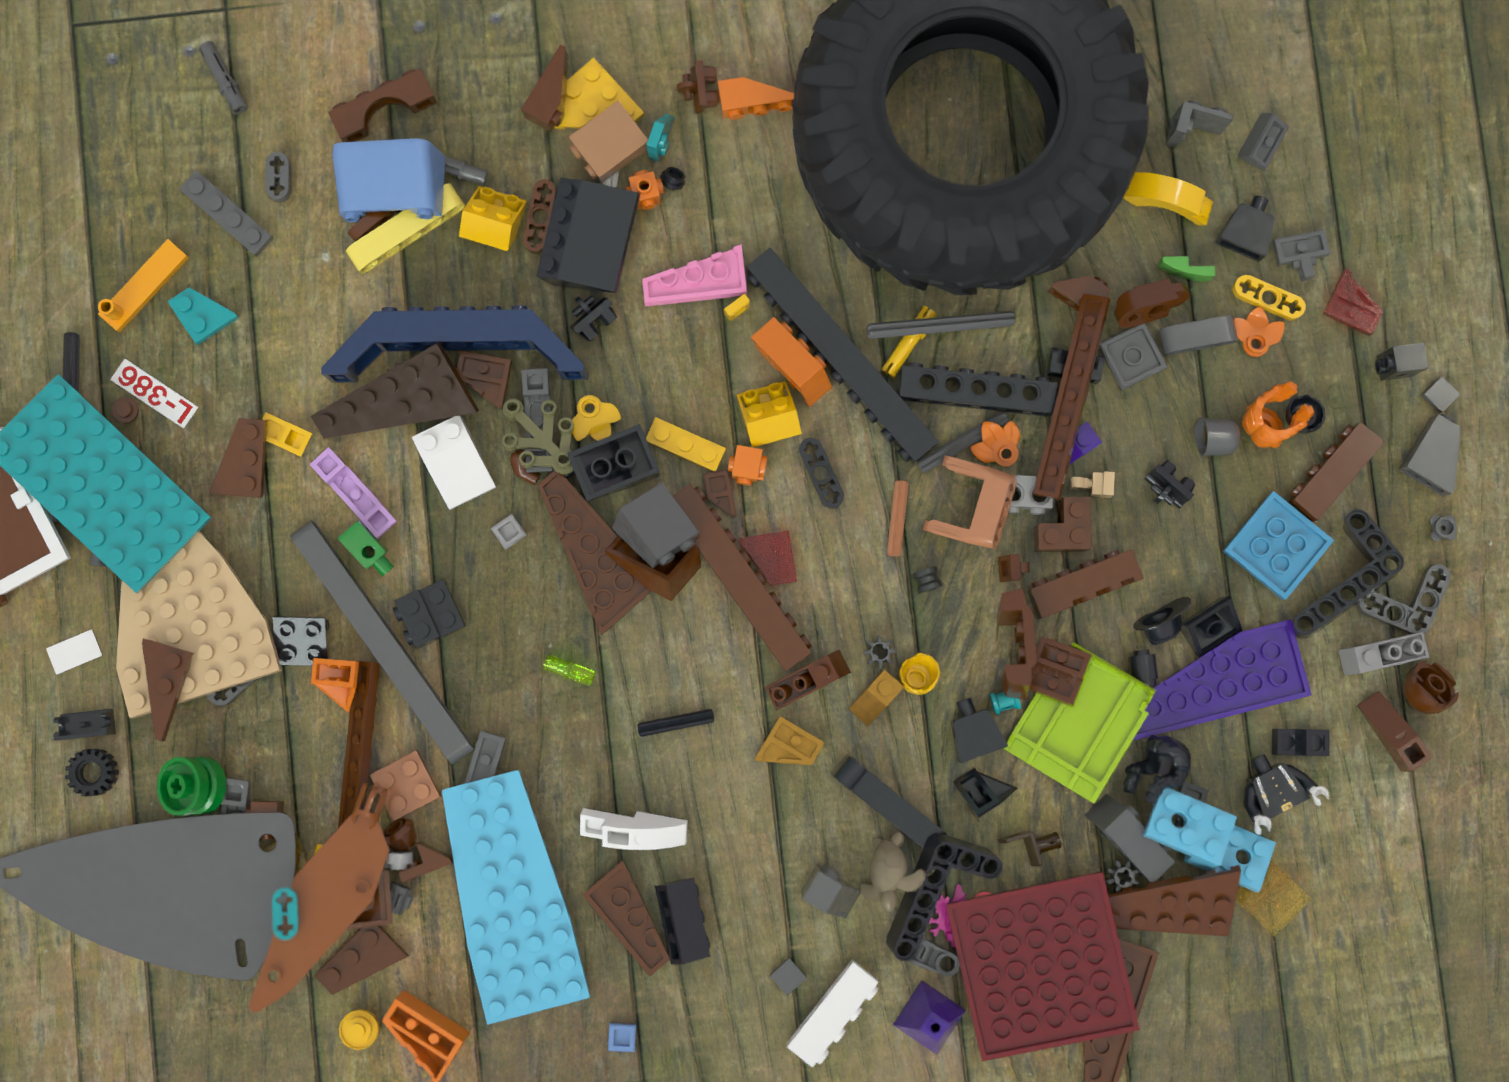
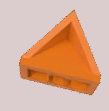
M313 658L311 684L317 686L349 713L357 686L359 662Z

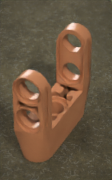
M944 455L942 466L955 473L984 480L970 530L937 520H925L922 530L968 544L996 549L1000 542L1015 492L1016 476Z

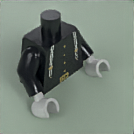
M1265 754L1250 760L1257 774L1246 779L1247 786L1244 788L1243 806L1251 821L1255 822L1254 831L1258 835H1261L1259 825H1265L1270 832V819L1310 799L1308 794H1312L1313 802L1317 806L1321 805V801L1317 798L1319 794L1325 795L1329 799L1326 788L1318 787L1306 773L1292 765L1276 763L1271 766Z

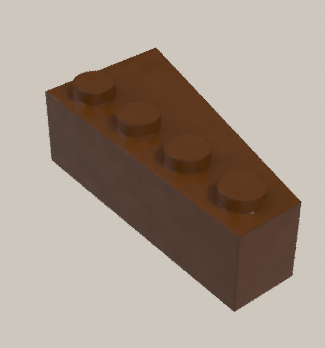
M1117 549L1105 554V560L1096 563L1092 559L1079 564L1081 569L1073 573L1069 568L1056 573L1057 579L1050 582L1043 578L1031 583L1033 588L1028 590L1027 593L1038 620L1144 579L1133 550L1131 549L1120 554Z

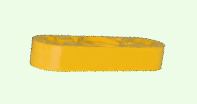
M1243 275L1233 283L1232 292L1236 298L1253 306H1260L1263 310L1281 318L1292 321L1298 319L1305 312L1306 305L1301 297L1253 276ZM1247 282L1249 289L1255 291L1260 287L1261 290L1258 291L1255 299L1253 298L1256 294L1255 292L1248 290L1246 293H1243L1242 287L1239 285ZM1270 291L1275 295L1274 304L1269 305L1263 301V292ZM1283 297V304L1290 305L1292 302H1294L1295 308L1298 311H1295L1291 314L1289 312V307L1282 305L1278 309L1277 306L1280 304Z

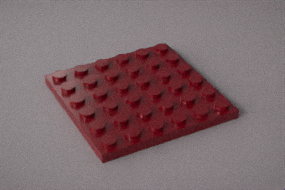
M1103 871L946 903L982 1062L1140 1030Z

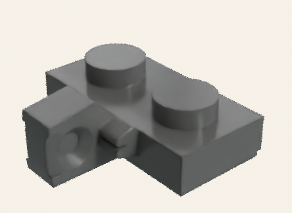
M1324 229L1272 241L1277 265L1292 264L1293 269L1298 268L1301 282L1311 280L1315 276L1313 265L1317 264L1316 258L1326 257L1330 254Z

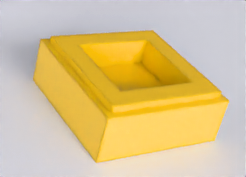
M743 294L724 309V314L728 320L733 321L750 308V300Z

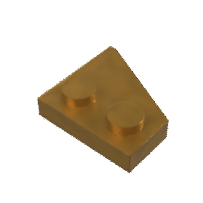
M780 716L754 760L758 762L812 765L825 742Z

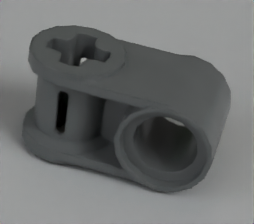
M922 938L915 956L908 960V962L916 966L929 969L947 977L953 976L959 969V960L955 953L925 938ZM945 956L954 959V965L949 970H944L939 965L940 960Z

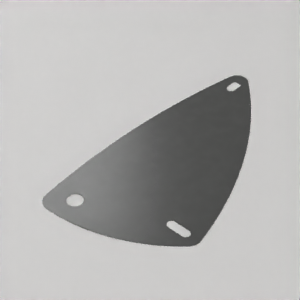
M239 813L169 819L102 830L41 845L0 858V887L56 924L122 954L189 973L226 979L248 980L254 977L264 963L274 936L272 897L277 890L284 887L290 888L294 879V824L291 818L284 813ZM264 834H271L276 839V848L271 852H265L259 847V839ZM17 867L21 870V876L18 878L5 879L3 869ZM283 892V896L278 898V903L285 904L287 892ZM237 939L245 941L248 959L246 967L238 965L235 947Z

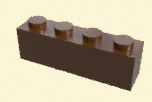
M1361 422L1353 426L1347 425L1339 434L1342 439L1337 445L1331 444L1323 453L1325 459L1320 465L1315 463L1306 473L1308 479L1303 484L1299 482L1290 492L1292 497L1288 503L1311 522L1318 521L1384 443L1383 440Z

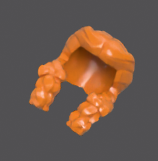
M1293 381L1273 386L1272 389L1259 396L1253 404L1246 407L1242 426L1256 446L1261 448H1278L1283 440L1289 439L1305 428L1308 424L1307 422L1313 416V407L1304 404L1293 415L1289 427L1283 430V422L1278 414L1264 407L1266 403L1274 401L1283 402L1285 399H1289L1296 394L1298 386Z

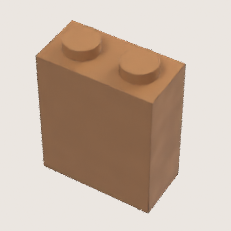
M616 101L569 136L572 144L569 146V149L577 160L582 158L587 165L584 169L593 180L597 178L602 184L647 150L648 139L621 103Z

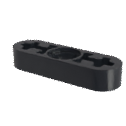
M807 438L800 444V457L822 505L828 509L838 508L844 499L841 486L821 443L815 438ZM806 445L817 446L818 449L815 451V456L817 460L822 457L824 461L816 462L810 467L808 463L813 462L810 454L805 455ZM820 466L827 468L829 472L828 478L823 481L817 480L814 476V470ZM831 480L834 482V485L829 486L832 493L839 494L834 504L831 500H825L828 496L826 488H823V490L819 488V486H824Z

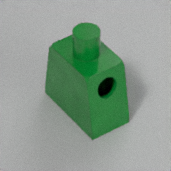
M360 520L337 538L364 568L368 569L373 566L383 577L394 567L384 556L389 550ZM367 546H371L375 550L373 557L366 554L365 549Z

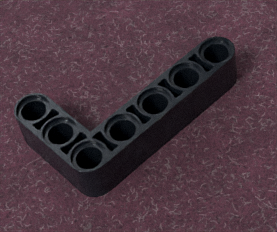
M1360 509L1351 511L1344 521L1343 529L1369 561V564L1298 613L1292 622L1296 637L1301 639L1311 637L1396 577L1403 568L1404 558L1365 511ZM1354 518L1361 520L1363 528L1356 529L1352 527L1350 520ZM1376 539L1380 544V548L1371 549L1367 545V540ZM1391 559L1396 563L1397 568L1389 570L1384 566L1383 561ZM1362 575H1372L1375 579V584H1365L1362 580ZM1344 589L1352 591L1354 599H1343L1340 591ZM1323 604L1329 605L1333 610V614L1330 616L1323 615L1319 611V606ZM1302 619L1308 620L1312 627L1311 630H1301L1298 627V621Z
M846 754L830 774L922 848H924L926 840L932 834L942 833L948 835L850 755Z
M934 833L928 837L913 872L915 873L919 869L924 870L926 874L925 880L916 891H905L886 938V945L897 959L908 961L915 956L951 868L987 879H993L1000 875L1003 868L1002 862L991 850L942 833ZM942 845H945L944 849L938 852V849ZM968 852L966 857L961 859L962 855ZM990 860L989 864L984 866L985 862ZM935 869L934 873L931 876H928V873L931 870ZM925 893L924 897L918 900L919 896ZM915 917L914 921L908 924L909 920ZM905 942L902 947L898 948L899 944Z

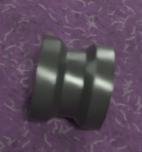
M937 566L912 574L913 579L917 580L918 594L943 586L942 581L937 577Z

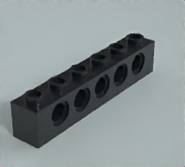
M914 362L908 363L907 366L903 365L901 369L898 395L903 401L1051 417L1053 415L1058 383L1051 382V378L1036 377L1035 380L1025 379V375L1010 374V377H1002L999 372L995 371L975 374L973 369L960 368L958 372L949 371V367L935 365L933 369L923 368V364ZM927 377L932 380L933 387L924 389L921 387L919 380ZM948 380L955 381L959 387L958 391H948L945 387V382ZM974 383L981 384L984 388V393L981 395L974 394L971 390V385ZM997 387H1007L1010 393L1009 397H1000L997 393ZM1031 389L1035 394V399L1032 401L1026 400L1022 394L1023 390Z

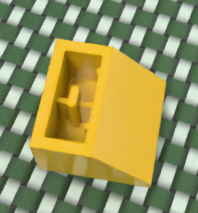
M478 186L462 210L459 237L508 251L516 239L527 201L515 195L494 191L489 187Z
M786 381L772 383L769 386L750 389L736 394L752 448L802 434L797 410Z

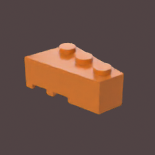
M773 317L753 334L751 339L755 347L775 370L779 371L789 381L788 384L792 389L796 388L802 394L804 402L810 408L832 388L824 369L826 364L818 355L813 357L808 352L810 348L801 338L796 340L792 336L793 331L787 323L783 321L780 324Z
M405 990L394 1000L382 1020L403 1047L406 1046L416 1058L414 1061L419 1067L422 1066L431 1076L432 1082H440L470 1034L468 1030Z

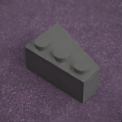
M1106 794L1084 815L1090 822L1098 826L1102 831L1101 834L1107 840L1109 839L1119 850V853L1150 883L1155 882L1175 863L1168 855L1171 850L1166 845L1143 836L1147 824L1145 822L1141 824L1137 820L1140 815L1129 804L1125 807Z
M826 864L823 867L816 865L801 890L802 899L827 914L841 916L846 919L861 894L860 890L840 879L838 871Z

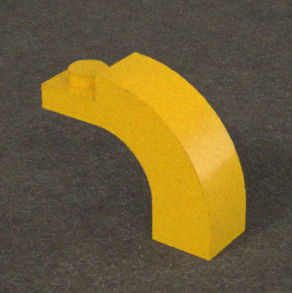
M1146 172L1134 173L1129 188L1123 199L1135 206H1154L1174 211L1198 226H1206L1213 205V201L1205 197L1206 191L1191 183L1165 175Z

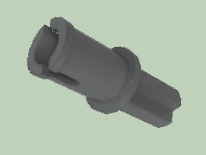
M445 157L444 173L456 176L460 181L465 179L481 186L485 185L488 170L469 165L465 160L460 162Z

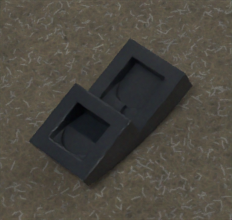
M1272 729V755L1329 756V730Z

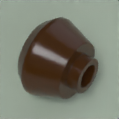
M400 818L391 823L383 832L388 847L396 852H407L416 843L417 834L411 819Z

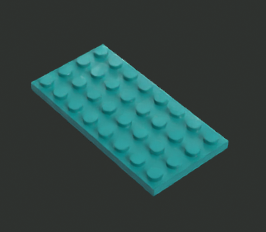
M59 374L0 431V466L135 593H139L212 519L206 511Z

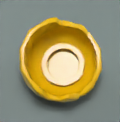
M917 653L903 662L898 676L900 684L904 686L907 692L923 695L935 688L941 672L938 662L932 656Z

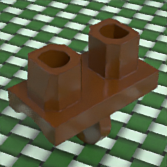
M703 60L695 61V66L690 68V74L682 75L683 82L676 85L677 92L684 93L685 101H691L693 94L694 114L702 113L705 108L716 107L719 103L718 91L706 90L705 83L716 82V67L703 66Z

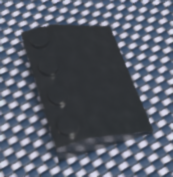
M560 178L536 277L552 286L617 293L640 194L585 180Z

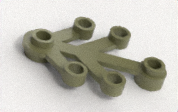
M507 400L503 405V413L506 419L512 422L518 421L533 438H517L516 435L507 433L502 438L504 448L508 451L515 449H545L551 455L534 456L530 451H523L519 455V461L521 466L526 469L533 466L553 467L559 474H569L574 471L570 460L565 464L559 462L563 457L569 459L567 453L571 452V434L574 431L573 421L565 417L558 422L559 431L562 433L559 449L553 443L554 416L557 414V406L554 401L546 400L541 405L544 415L542 431L525 414L523 404L519 400ZM512 405L517 406V409L515 411H510L508 409ZM548 406L554 407L551 412L545 411V408ZM568 423L571 425V427L569 429H563V424ZM509 439L515 440L512 445L506 444V441ZM525 457L532 458V460L528 463L523 462V459Z

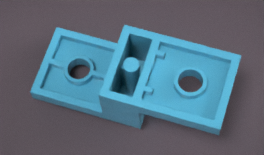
M1170 788L1163 790L1157 803L1154 804L1143 834L1144 837L1185 853L1183 862L1204 871L1216 870V873L1230 870L1231 866L1240 865L1241 876L1239 885L1256 893L1261 890L1276 842L1235 826L1236 816ZM1173 814H1178L1183 818L1184 825L1182 828H1177L1172 824L1171 818ZM1238 850H1242L1247 854L1248 861L1246 864H1241L1237 861L1236 853Z

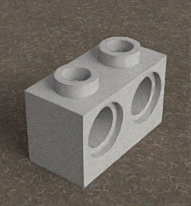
M1013 475L1017 479L1015 490L1018 492L1019 498L1017 501L1011 502L1008 513L1017 514L1022 509L1030 510V514L1045 515V511L1053 508V499L1044 497V501L1041 503L1033 500L1032 492L1037 476Z

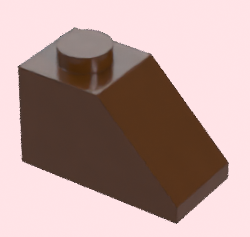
M1088 275L1054 282L1048 293L1079 312L1083 293L1107 297L1111 289L1107 287L1108 284L1103 279L1097 276L1093 278Z

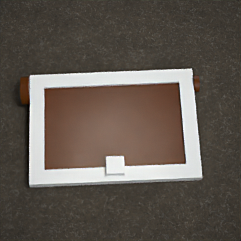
M0 466L1 608L8 603L4 594L71 559L46 508Z

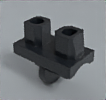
M590 295L583 301L578 296L574 299L578 307L572 313L576 318L582 312L584 314L569 327L574 333L580 334L587 341H591L599 334L591 322L599 317L608 326L617 319L611 307L612 302L608 298L603 297L593 307L589 308L595 302V299Z
M1169 460L1161 465L1158 464L1144 479L1152 485L1150 489L1157 494L1153 500L1156 504L1164 500L1167 504L1171 505L1173 503L1180 509L1194 496L1192 491L1195 483L1189 477H1183L1180 481L1174 478L1172 475L1177 469Z

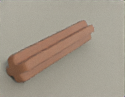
M897 480L894 483L887 555L892 557H899L902 550L909 486L907 481Z

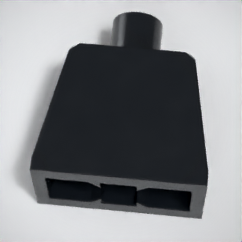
M1255 195L1250 206L1241 203L1217 237L1215 244L1260 262L1267 255L1275 220L1273 215L1264 212L1269 201L1262 196Z
M971 698L956 702L961 717L952 720L951 727L958 763H963L1008 747L988 709L976 712Z

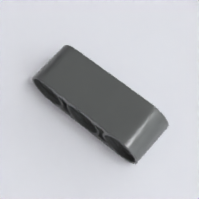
M1233 315L1177 324L1160 329L1165 355L1212 348L1238 341Z

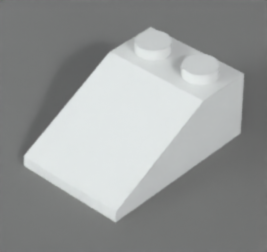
M454 416L412 437L449 510L496 488L461 416Z

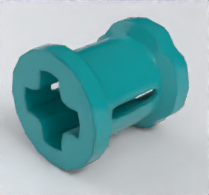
M1004 692L998 694L989 693L995 715H999L1001 711L1012 708L1021 709L1019 698L1006 697Z

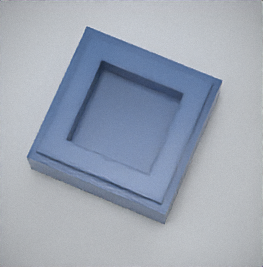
M610 1022L608 1051L635 1052L636 1024Z

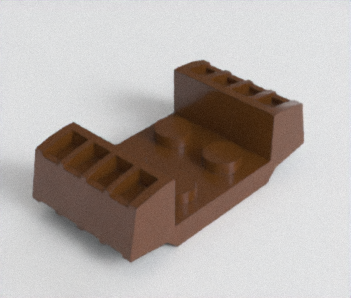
M1021 588L1002 593L997 626L1016 625V628H1014L1015 643H1020L1018 653H1016V664L1004 666L1001 678L1004 694L1006 697L1027 699L1031 686V677L1037 664L1033 611L1027 606L1024 590Z

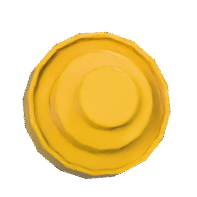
M364 1009L353 1010L345 1015L339 1027V1034L343 1043L355 1050L365 1049L372 1045L380 1031L376 1016Z

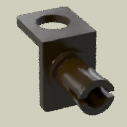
M1022 831L998 839L999 843H1009L1023 838L1032 866L1037 867L1043 866L1041 853L1059 849L1062 846L1061 841H1054L1060 839L1057 832L1035 838L1033 831Z

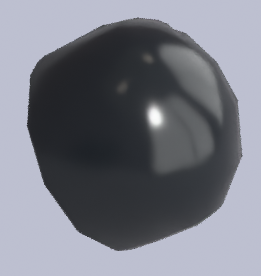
M1308 394L1299 397L1294 396L1285 410L1287 424H1291L1292 417L1299 410L1300 406L1306 404L1313 407L1314 414L1310 421L1307 422V426L1298 431V433L1308 434L1320 429L1326 419L1325 408L1321 402Z

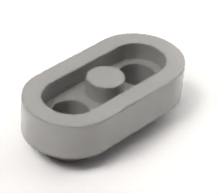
M389 850L384 868L407 869V864H412L413 852Z

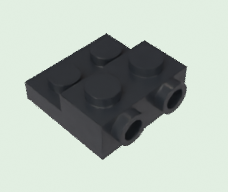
M444 579L394 600L396 607L392 609L395 617L399 622L403 620L407 630L403 631L405 639L409 645L414 644L415 648H421L466 627Z

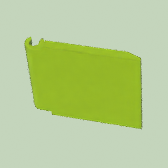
M1073 642L1071 647L1092 654L1074 706H1069L1036 693L1007 741L1008 747L1003 749L1095 804L1149 715L1145 709L1156 690Z

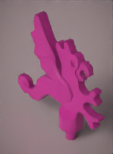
M956 884L951 902L965 899L966 894L962 892L960 884ZM940 895L935 906V913H938L937 919L931 917L929 924L936 923L937 927L929 930V932H933V936L936 937L939 930H943L946 941H950L951 946L955 947L946 903H949L950 898L946 896L944 899L943 895Z

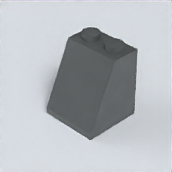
M660 483L620 508L612 527L652 568L658 564L662 566L668 564L675 558L674 554L680 550L686 552L696 544L695 539L699 533L663 483Z

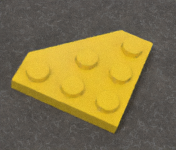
M593 57L567 80L564 118L558 127L555 126L554 129L581 128L616 101L621 103L635 123L643 118L645 114Z

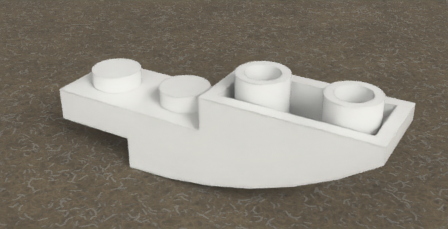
M583 808L580 814V835L602 839L603 847L653 850L686 845L687 820L638 811L634 817H628Z

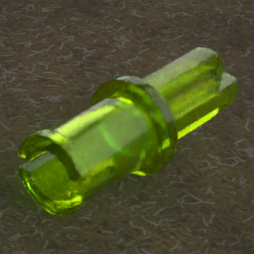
M550 654L547 655L543 670L563 676L564 680L569 678L588 686L594 682L595 671L576 665L573 660L568 662Z

